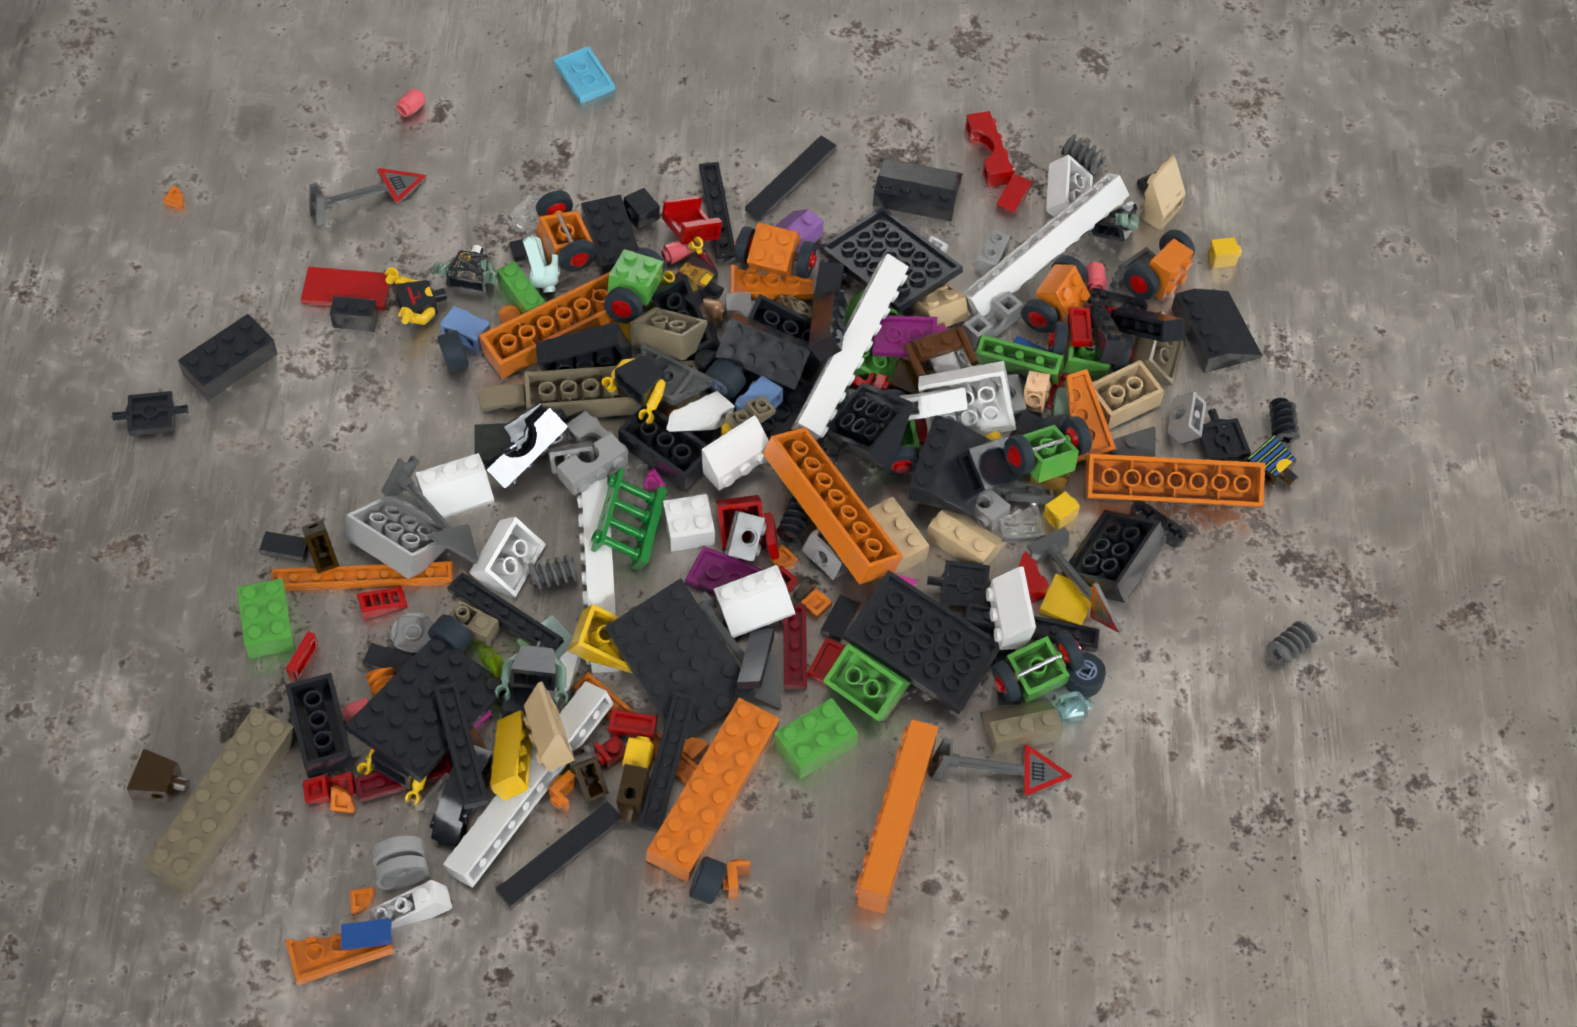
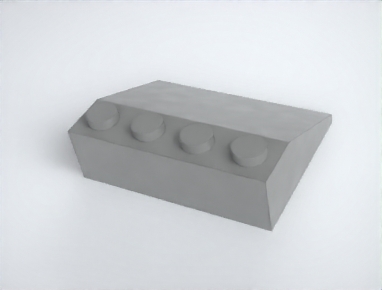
M397 495L384 496L346 515L343 537L408 579L423 572L446 549V547L429 538L430 533L441 530L429 515Z

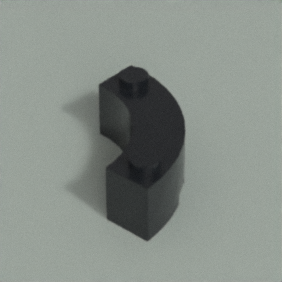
M474 745L484 782L491 769L493 751ZM452 767L446 781L436 814L433 815L429 827L432 829L431 839L456 848L461 842L462 837L467 834L473 808L464 809L454 767Z

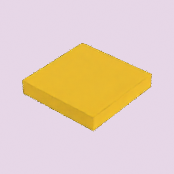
M1056 573L1039 609V613L1059 621L1083 625L1091 607V602L1084 597L1069 578Z

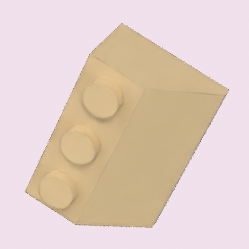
M941 510L928 526L927 540L961 562L989 565L1006 544L1005 540L983 528L967 516L947 510Z
M539 682L524 705L526 716L523 719L527 728L532 731L529 734L532 745L534 747L537 746L538 751L534 752L539 765L544 764L549 772L575 760L558 708L543 682Z

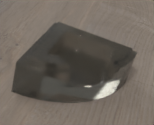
M804 580L793 594V598L797 602L802 601L814 589L818 588L820 584L816 580Z

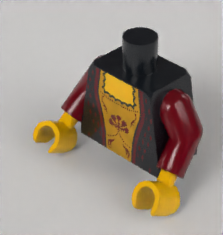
M696 237L694 241L697 246L691 241L688 244V248L693 252L696 251L697 254H692L676 275L671 271H666L660 284L666 286L686 274L697 284L703 299L707 298L709 294L720 298L724 288L718 285V271L707 252L701 249L703 240L700 237Z

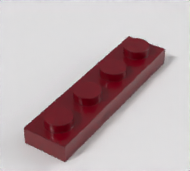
M792 604L795 615L783 619L784 689H807L806 604Z
M448 755L427 775L425 784L449 777L452 769ZM379 772L354 778L361 803L407 790V788Z

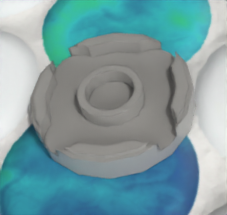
M409 612L404 614L399 620H395L390 630L391 641L395 649L409 655H415L430 640L428 630L434 622L426 614L419 612Z

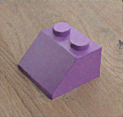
M809 209L792 211L775 227L798 232L801 237L797 251L799 253L804 241L815 243L823 236L824 220Z

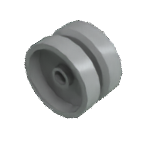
M407 835L388 838L373 846L370 851L373 867L376 868L374 870L376 884L381 889L401 890L420 884L429 876L427 861L424 858L423 841L419 837Z

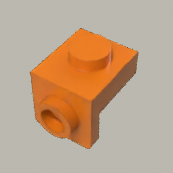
M570 770L564 775L560 774L557 776L553 785L549 788V800L552 805L557 809H563L566 813L570 810L569 800L565 796L577 786L576 775Z
M734 859L726 862V875L724 876L722 887L723 890H727L728 899L738 898L737 875L750 874L751 863L744 859Z

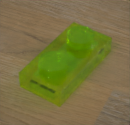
M484 642L477 645L476 648L483 666L492 672L494 677L501 676V666L504 665L501 655Z

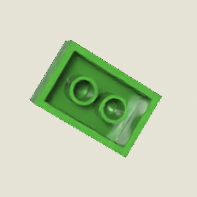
M283 579L237 587L244 643L249 659L296 650L287 592Z
M847 643L823 681L877 721L887 720L910 684L909 681L851 643Z
M831 698L774 732L773 745L798 779L801 780L855 747L858 742L859 733Z

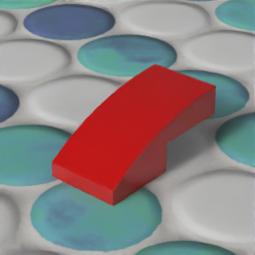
M1014 174L1001 194L996 206L1015 215L1022 200H1025L1033 181Z
M348 772L330 778L326 775H321L303 780L305 803L331 802V788L333 786L345 789L352 798L357 797L354 774Z

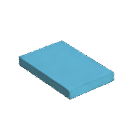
M589 46L554 59V65L580 104L615 90V84Z

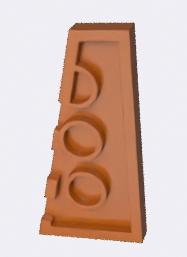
M731 265V293L750 292L751 299H756L759 293L769 299H777L779 295L792 296L797 300H813L814 279H804L793 275L781 277L775 273L768 272L764 274L756 272V269L753 268L742 270L738 269L736 265Z
M1088 370L1067 375L1066 387L1069 417H1081L1088 425L1092 437L1090 451L1078 456L1077 462L1086 460V455L1107 454L1115 451L1116 447Z
M341 933L331 934V937L317 939V936L306 937V940L294 941V939L285 940L297 985L394 953L392 944L342 950Z

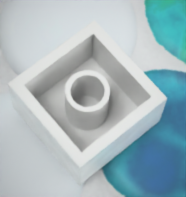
M707 494L663 501V513L671 552L703 547V545H715V529Z

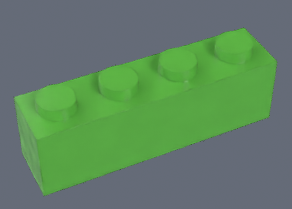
M986 335L981 336L976 351L977 359L981 365L1004 361L1005 369L1008 372L1028 377L1029 371L1050 374V383L1057 385L1064 369V356Z

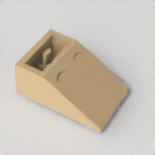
M1173 155L1168 161L1161 163L1156 174L1152 173L1148 178L1147 184L1149 185L1144 193L1145 200L1140 208L1142 210L1140 219L1158 230H1161L1182 207L1186 195L1176 158Z
M948 282L911 306L917 316L937 317V326L945 324L948 327L969 319L966 297Z

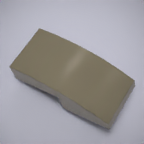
M778 296L777 303L808 319H812V313L805 302L798 301L792 296Z
M509 384L480 389V409L486 412L502 407L509 410L525 406V385Z
M761 396L746 402L745 408L728 414L725 421L731 429H734L755 415L761 424L775 414L776 410L765 396Z

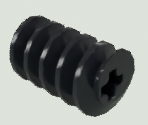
M1275 398L1269 403L1272 436L1275 435L1284 445H1287L1300 438L1299 426L1297 425L1298 419L1296 418L1297 407L1295 403L1289 402L1286 398Z
M794 496L790 498L776 532L784 542L799 546L802 543L801 538L805 536L804 531L808 529L807 524L811 522V518Z

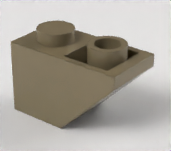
M460 600L449 614V616L460 621L469 630L473 638L472 643L486 650H489L500 634L497 619Z

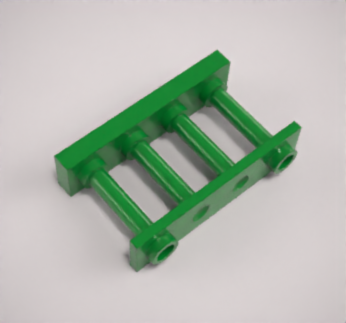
M620 468L614 474L611 473L607 480L609 487L597 529L591 537L593 542L591 551L596 552L602 545L611 547L631 556L632 564L630 568L639 571L648 564L667 488L659 485L654 491L647 492L623 481L622 477L625 469ZM619 489L646 500V510H641L617 499ZM614 507L640 518L641 522H643L641 528L637 529L613 518ZM609 526L636 537V547H630L606 536Z

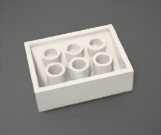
M1004 361L919 376L918 388L920 393L965 387L968 409L938 416L956 420L982 436L995 431L1001 433L1016 430ZM934 416L925 418L928 433L932 425Z

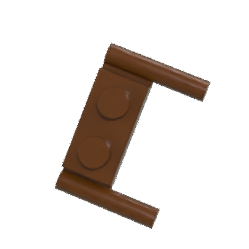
M959 327L956 330L954 328L916 339L914 343L904 345L918 380L919 376L926 375L920 361L942 356L962 348L971 366L979 364L963 327Z

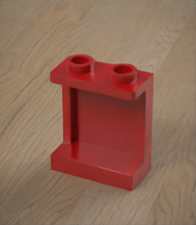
M700 196L664 201L661 218L682 245L689 244L691 241L696 243L694 241L696 237H700L703 242L720 238L722 221L719 218L709 219L701 209L702 198Z

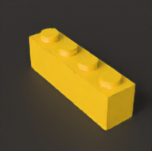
M521 710L497 721L490 787L503 801L528 791L532 751L529 734L532 731L527 728L523 719L526 715Z

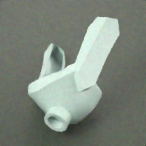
M534 235L525 237L522 242L532 269L529 281L535 288H543V293L556 291L555 285L559 282L560 278L558 255L552 254V263L548 265L541 239Z

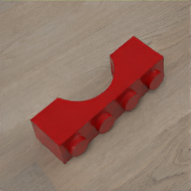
M990 111L967 114L965 129L970 142L983 145L991 153L988 158L984 159L982 169L987 187L1008 184L1015 170L1013 163L1009 162L1008 150L1003 146L1002 135L997 131L996 119L992 118Z

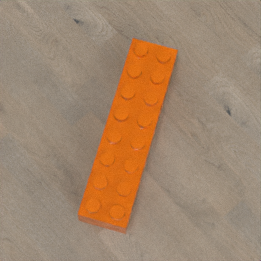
M610 272L480 334L481 350L500 378L504 379L537 363L536 342L617 322L607 314L604 308V301L608 295Z
M803 427L771 436L763 455L857 582L863 584L884 577L888 570L894 573L903 555L807 428Z
M1088 454L1086 455L1084 499L1260 508L1264 505L1265 463Z
M738 698L648 847L646 861L687 883L689 882L773 740L774 732L779 728L780 718Z
M911 719L910 726L904 727L901 745L898 747L895 757L894 768L892 767L888 788L885 789L882 807L879 809L876 819L875 830L872 831L869 842L870 846L864 857L862 873L859 874L855 897H858V907L882 914L886 913L934 752L938 726Z

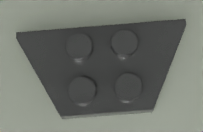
M644 343L641 345V355L647 356L652 362L661 357L668 364V368L664 370L666 386L662 400L675 406L713 386V378Z
M1153 426L1113 439L1116 450L1106 455L1155 457L1156 428Z

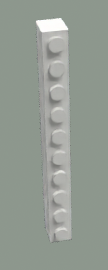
M1107 173L965 290L962 294L966 297L967 309L970 314L975 316L979 313L986 317L991 311L994 301L1008 291L1010 293L1018 291L1022 284L1034 278L1040 269L1048 266L1057 255L1064 253L1069 245L1077 242L1081 235L1094 228L1095 224L1107 217L1111 210L1123 204L1124 200L1130 195L1120 175Z
M887 253L877 265L845 326L842 351L828 358L791 428L792 430L806 427L815 440L819 437L823 438L826 434L828 421H831L837 413V409H835L837 403L840 404L845 398L846 392L844 390L846 386L849 387L853 382L855 369L858 370L864 361V358H862L864 352L867 353L873 344L871 341L872 336H876L882 325L879 324L881 319H885L888 315L890 302L893 303L899 294L897 291L898 287L902 286L907 279L905 273L908 266Z
M606 476L603 480L591 484L587 490L582 492V495H577L578 508H583V514H579V527H584V533H580V546H585V552H581V566L586 565V571L582 572V585H587V591H583V604H588V607L594 604L616 615L612 548L602 545L596 552L591 551L593 544L591 537L597 529L608 491V478ZM609 526L608 532H607V535H606V536H608V537H610V538H611V526ZM586 660L587 665H591L592 673L619 671L618 669Z
M586 681L575 692L573 698L560 713L572 751L582 746L613 705L606 690ZM537 746L533 747L531 751L528 791L505 801L497 794L491 800L489 806L477 818L475 824L462 837L461 842L444 862L443 865L451 877L473 888L566 765L548 772L544 764L539 765L534 753L538 751Z

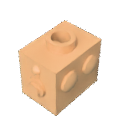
M1029 371L1024 390L1026 410L1044 413L1046 402L1049 400L1050 374Z

